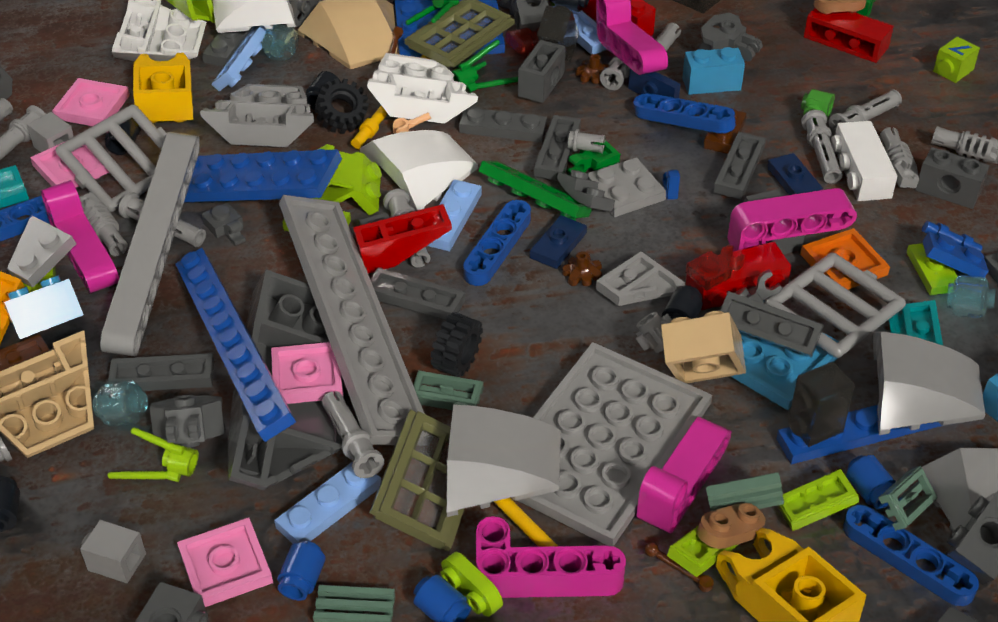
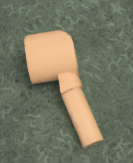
M429 112L410 120L405 118L395 119L393 122V133L408 132L410 128L430 120Z

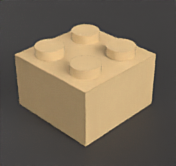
M711 311L706 313L704 317L694 319L679 317L671 320L670 323L661 324L665 363L676 379L684 383H693L746 373L742 337L729 312Z

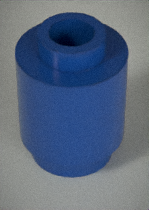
M860 455L854 458L849 463L846 477L868 505H873L876 509L887 507L889 505L888 502L881 504L878 497L896 482L874 455Z
M302 541L301 543L291 545L277 577L279 582L278 590L285 597L302 601L307 598L308 594L313 592L326 561L324 553L317 544L310 541Z
M439 574L431 578L429 576L424 577L414 589V595H416L414 605L434 622H465L471 612V606L467 604V598Z

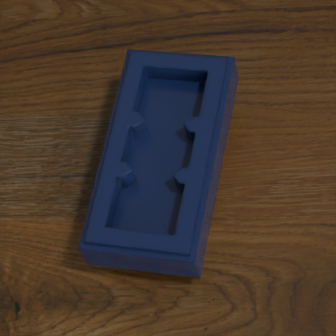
M630 68L628 89L640 95L649 93L679 98L680 83L657 72L638 75Z
M794 153L768 160L767 168L789 195L823 190V187Z
M560 215L532 247L530 258L557 269L586 235L587 225Z

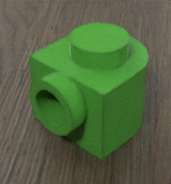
M812 89L809 94L805 93L801 103V109L804 110L803 115L811 110H821L826 114L828 121L833 109L835 94Z

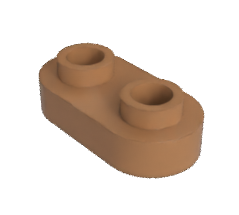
M814 0L813 5L823 14L847 11L857 12L865 8L867 0Z
M738 503L705 513L698 525L697 535L706 545L724 549L756 539V531L764 527L766 520L763 513L755 505Z

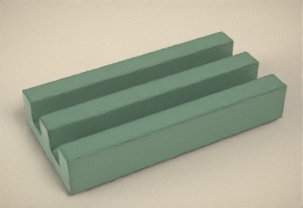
M418 370L413 386L421 405L453 410V405L457 402L477 406L481 399L480 395L484 390V381Z
M921 466L908 470L878 498L881 504L888 502L890 507L885 512L888 518L896 517L897 520L892 525L895 531L909 526L937 499V495ZM918 479V482H916L910 489H908L899 499L897 498L913 482H915ZM924 490L925 494L904 512L903 507Z
M779 472L706 487L710 511L738 503H750L758 509L784 504Z
M319 585L313 621L392 622L396 597L395 589ZM325 609L348 610V613L325 612ZM363 611H368V612H385V615L362 614V613H363Z

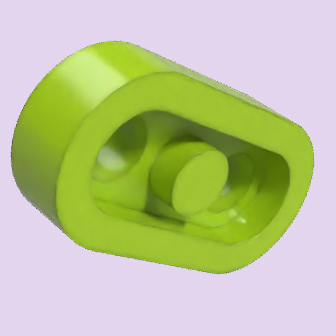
M454 552L441 562L443 569L440 572L441 577L467 598V604L471 606V609L476 614L482 613L489 617L503 607L502 597L495 585L461 553Z

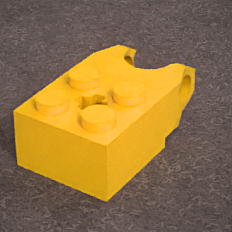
M177 53L173 59L168 61H155L149 58L148 54H140L134 62V105L152 123L158 121L184 122L186 120H194L190 60L185 53Z
M760 528L756 531V539L753 545L761 559L746 558L739 553L726 550L720 552L717 556L716 568L722 579L727 583L733 598L758 622L860 621L866 594L809 546L804 549L793 539L776 533L771 529ZM764 538L771 544V552L767 548ZM727 562L731 564L736 576L728 568Z

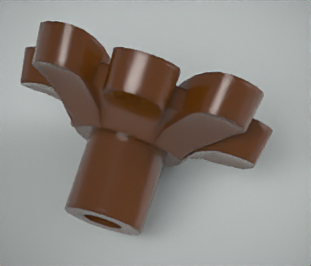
M590 55V61L583 60L581 66L577 67L575 74L580 76L579 79L582 82L587 83L591 78L592 83H600L601 72L609 67L608 64H601L600 55Z
M581 251L577 253L576 258H570L567 265L563 266L562 274L569 276L568 284L571 286H576L580 280L583 286L592 285V279L597 281L603 276L600 271L602 264L599 260L591 261L590 254Z

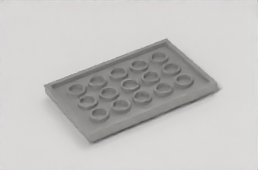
M592 342L533 417L561 430L559 491L517 501L607 546H614L637 513L640 486L647 471L652 466L660 469L663 468L697 417L702 418L710 406L712 394Z

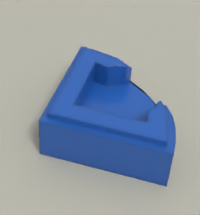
M670 170L665 172L662 178L667 200L678 199L680 182L679 171Z

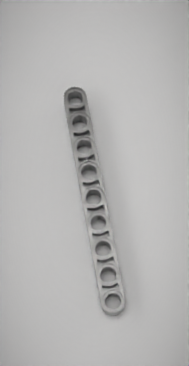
M168 132L166 134L102 330L100 340L102 352L137 356L198 159L200 138L197 135Z

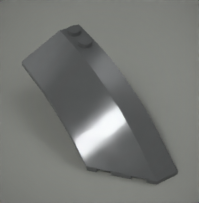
M266 269L253 291L246 328L272 375V347L329 342L309 285ZM342 378V388H343V398H344L345 383H344V380H343V378ZM234 385L228 436V480L265 490L342 450L343 440L323 408L322 401L287 404L296 423L264 442L258 434Z

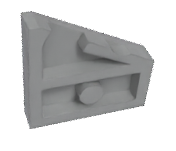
M32 216L24 229L7 270L12 276L21 279L23 283L33 288L77 243L71 235Z
M641 251L596 281V290L618 306L672 296L675 290L685 286L684 281Z

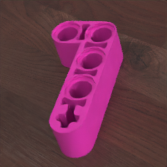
M630 0L596 1L597 35L605 48L638 75L667 69L668 55L663 45L631 21Z
M69 180L41 190L50 224L71 235L77 243L66 255L88 293L92 294L118 284L119 275L117 269L85 216L73 182Z
M840 188L740 203L732 210L727 238L732 251L766 244V241L845 229L855 222L857 212L845 192Z
M697 417L663 468L660 469L652 466L647 471L640 486L637 518L670 534L673 533L723 456L729 444L732 431L704 418Z
M494 516L486 517L477 525L476 568L495 585L502 598L611 596L617 594L623 588L626 558L624 553L614 546L511 547L510 528L504 519Z

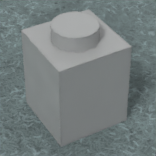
M52 112L27 124L33 146L40 152L74 137L71 126Z
M99 520L93 531L84 537L80 548L88 571L124 583L129 582L146 555L140 532L103 520Z

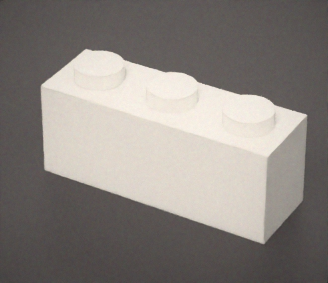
M872 122L837 123L836 133L831 137V144L839 158V167L846 174L848 188L853 190L857 201L892 199L898 176Z

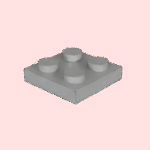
M637 157L588 173L589 180L599 182L597 189L605 191L604 197L615 200L613 211H609L613 217L659 203L666 199V190Z

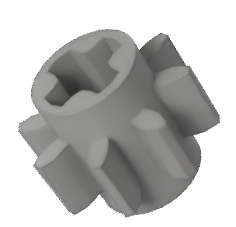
M652 312L637 323L636 327L639 329V332L636 333L637 337L635 339L644 351L650 347L655 353L664 350L661 324L671 322L672 319L668 314L661 318L657 312Z

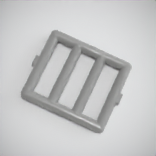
M136 105L124 108L56 147V154L76 175L75 182L82 189L86 187L105 204L110 212L119 208L122 198L127 193L134 192L140 196L148 191L156 168L119 125L133 118L160 150L167 134L162 127L156 128ZM109 131L146 172L148 177L135 184L96 138ZM86 145L125 191L111 198L71 152Z
M829 253L782 287L783 289L779 294L767 298L764 304L795 314L782 304L793 297L841 330L847 336L838 343L823 332L817 343L819 347L833 357L840 358L902 310L906 305V301L903 297L876 280L877 276L869 270L863 272L838 254ZM834 267L888 304L877 310L824 273ZM814 282L867 318V320L857 326L803 288Z

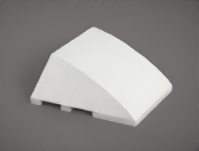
M129 0L120 32L117 33L112 47V54L115 58L136 61L140 54H148L149 58L155 61L171 60L177 53H185L189 60L198 57L207 22L197 19V21L192 20L178 9L171 10L161 5V0Z
M212 0L215 25L218 33L249 31L252 26H264L265 29H272L273 25L277 24L296 27L293 8L289 0Z
M386 53L379 63L378 70L374 71L373 78L369 79L367 84L368 89L390 117L414 119L429 112L431 119L427 120L428 122L445 124L478 101V96L475 93L470 94L465 91L466 85L463 82L453 80L454 74L445 65L426 58Z
M417 130L400 132L378 138L360 148L361 153H364L371 162L381 166L401 189L407 191L410 196L409 204L415 211L424 209L432 200L438 201L442 198V192L450 187L454 179L463 181L478 169V164L449 134L442 131Z

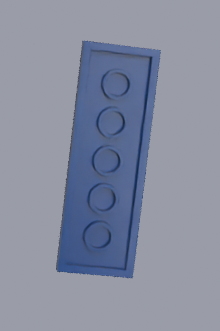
M338 149L292 150L289 152L267 151L264 153L198 156L184 202L281 199L283 195L321 198L342 157Z

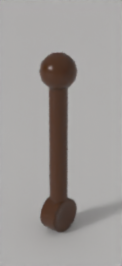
M398 26L392 31L394 38L390 49L391 54H395L398 40L403 35V29Z
M650 542L646 544L644 551L647 556H656L698 583L701 591L709 592L712 590L714 585L712 577L708 575L695 577L660 551L656 543Z

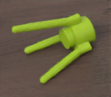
M133 427L131 429L132 434L165 449L162 457V466L167 467L168 471L109 472L107 476L109 479H167L179 482L181 475L190 477L197 466L199 452L197 449L168 443L167 440Z

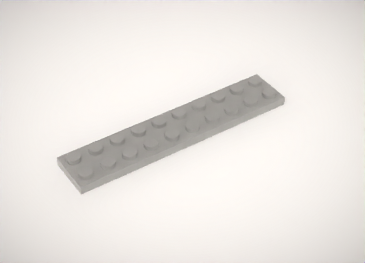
M283 195L279 206L360 427L369 433V441L372 445H396L410 409L415 412L420 411L424 413L340 203ZM422 430L417 446H429L434 436Z

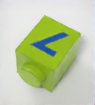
M955 37L938 50L933 72L957 83L974 70L980 47L962 38Z

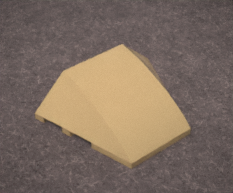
M387 0L320 1L299 27L298 35L303 38L309 37L313 40V45L324 47L329 51V56L349 69L381 61L386 53H390L394 38L392 31L396 27L394 5ZM397 44L395 54L399 55V46Z
M84 330L52 343L53 350L0 371V433L27 458L95 429Z

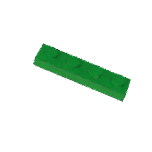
M482 161L478 172L487 175L489 182L500 186L506 184L512 187V193L522 197H533L536 199L535 203L541 207L560 210L559 215L575 221L577 218L590 216L592 208L579 203L570 195L499 161Z

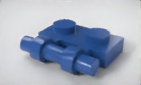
M930 221L924 223L922 232L927 235L922 242L927 257L978 280L981 278L980 281L985 278L989 270L984 255L981 253L983 248L981 244L974 242L971 236L966 234L959 235L950 231L949 227L942 223L934 224Z

